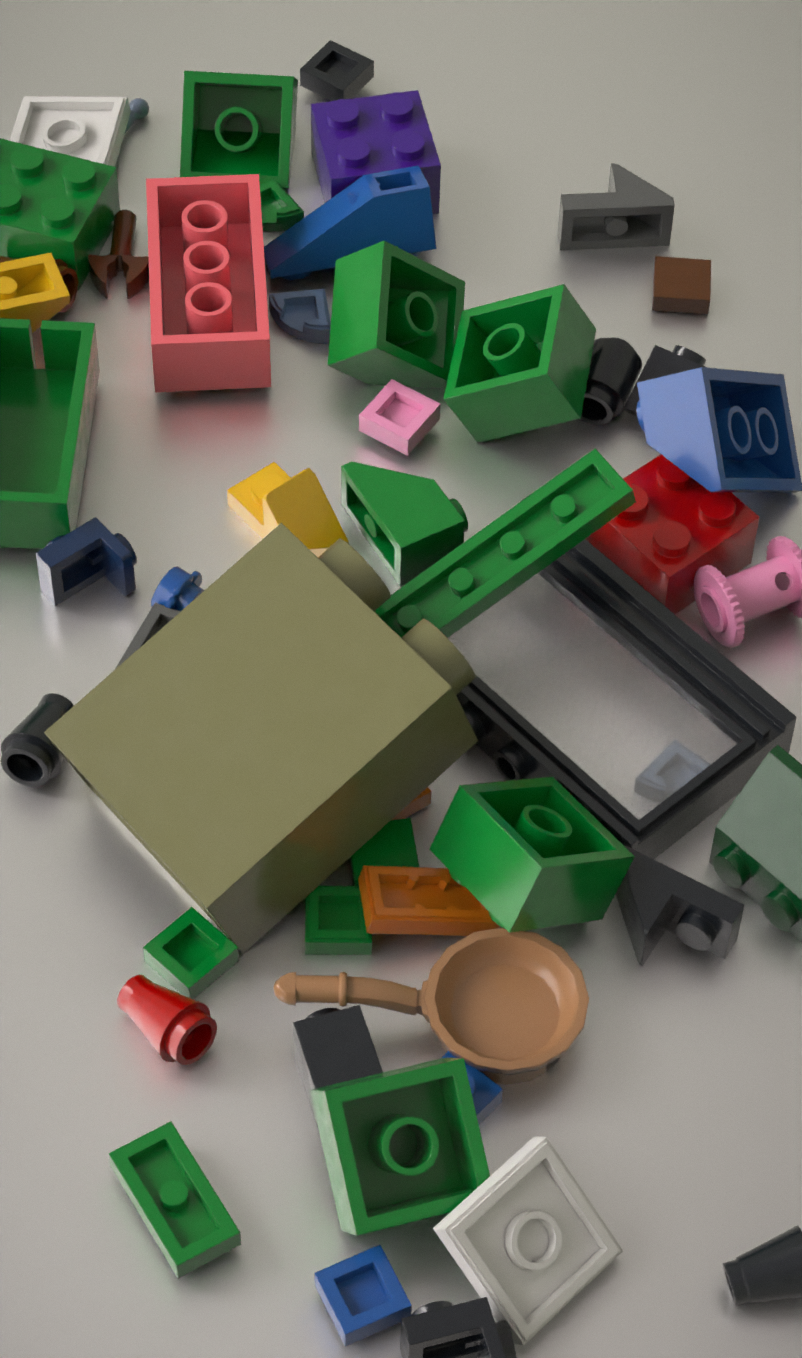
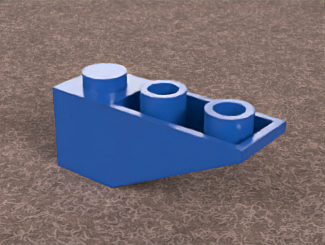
M419 165L363 175L264 246L265 263L271 279L278 277L287 280L305 278L312 271L334 268L337 259L382 241L398 246V248L416 257L423 251L436 249L430 186Z

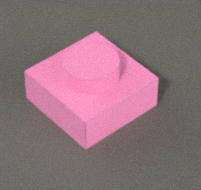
M391 379L359 414V431L408 456L440 420L441 404Z

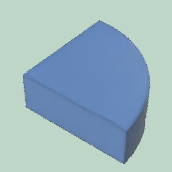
M325 289L268 294L270 314L283 331L303 341L329 344L331 321Z

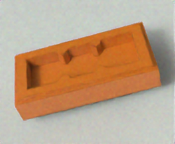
M367 865L362 867L358 883L367 933L468 936L473 932L500 927L491 919L489 911L466 887L453 880L447 868Z

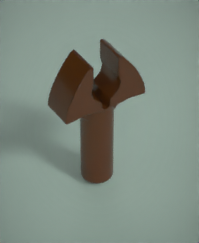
M120 210L115 214L110 253L103 256L88 255L92 282L106 299L109 293V281L116 277L119 271H123V275L126 277L127 299L136 295L149 280V257L133 256L137 218L130 210Z

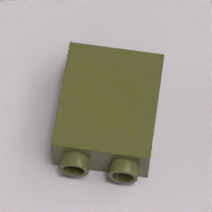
M282 523L44 732L85 784L243 954L478 742L456 696L476 678V675L468 661L454 644L426 619L419 621L401 638L375 613L391 597L387 586L375 570L352 546L344 540L338 539L317 557Z

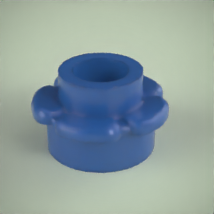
M178 566L173 567L158 584L152 597L151 607L154 603H158L167 608L182 611L204 591V589L199 587L202 584L201 573L194 571L190 574Z

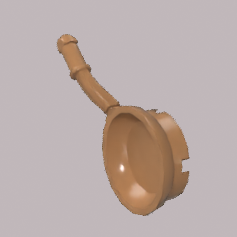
M504 928L473 932L449 946L431 968L429 978L423 981L422 989L420 990L387 980L347 976L346 972H341L339 976L296 975V972H291L281 976L274 984L275 996L288 1005L296 1006V1003H339V1006L344 1007L347 1006V1003L384 1008L409 1015H416V1013L423 1015L440 1039L441 1046L445 1052L449 1051L456 1058H464L466 1064L476 1070H480L496 1084L502 1085L532 1081L546 1073L547 1065L558 1058L560 1060L584 1029L589 1003L582 971L564 948L538 933L530 931L509 933Z

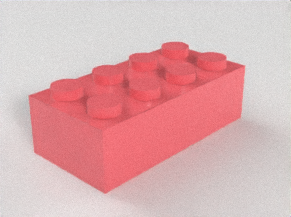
M259 174L146 179L151 347L155 393L271 387L270 334Z

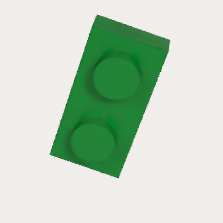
M172 1121L109 1153L110 1167L178 1279L241 1245L239 1229Z

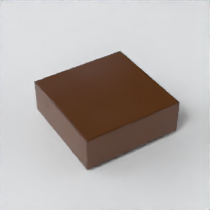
M655 256L652 310L708 314L711 295V260Z

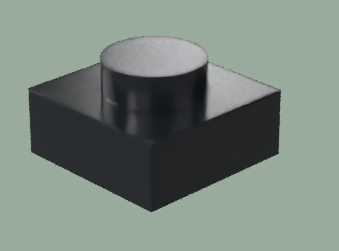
M331 40L300 68V86L331 101L352 99L374 77V60Z

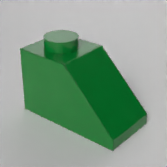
M352 461L341 466V505L399 586L407 584L464 543V532L468 530L466 514L456 499H448L434 479Z

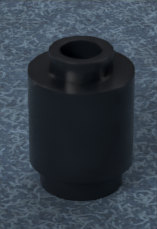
M614 337L594 340L581 420L594 425H604L622 412L642 370L640 356L625 340Z

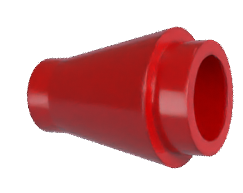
M136 975L129 979L118 994V1007L129 1015L164 1061H177L181 1065L193 1064L202 1058L213 1044L217 1033V1024L210 1017V1010L204 1003L158 985L144 975Z

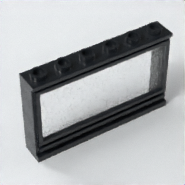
M586 539L448 637L468 661L476 675V678L456 696L478 739V742L475 744L494 760L501 775L507 781L554 777L620 843L652 859L658 857L741 792L768 752L779 745L786 752L789 753L797 717Z

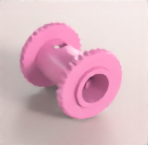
M778 536L771 539L767 546L768 551H766L767 561L725 577L721 571H718L712 565H706L697 570L694 578V595L699 613L711 635L723 646L729 648L739 646L742 643V639H744V623L780 608H788L794 616L797 615L798 618H802V550L789 538Z

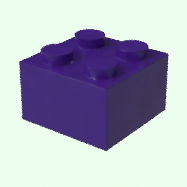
M418 90L311 104V154L325 203L363 175L419 165L430 186L433 214H439L441 164Z

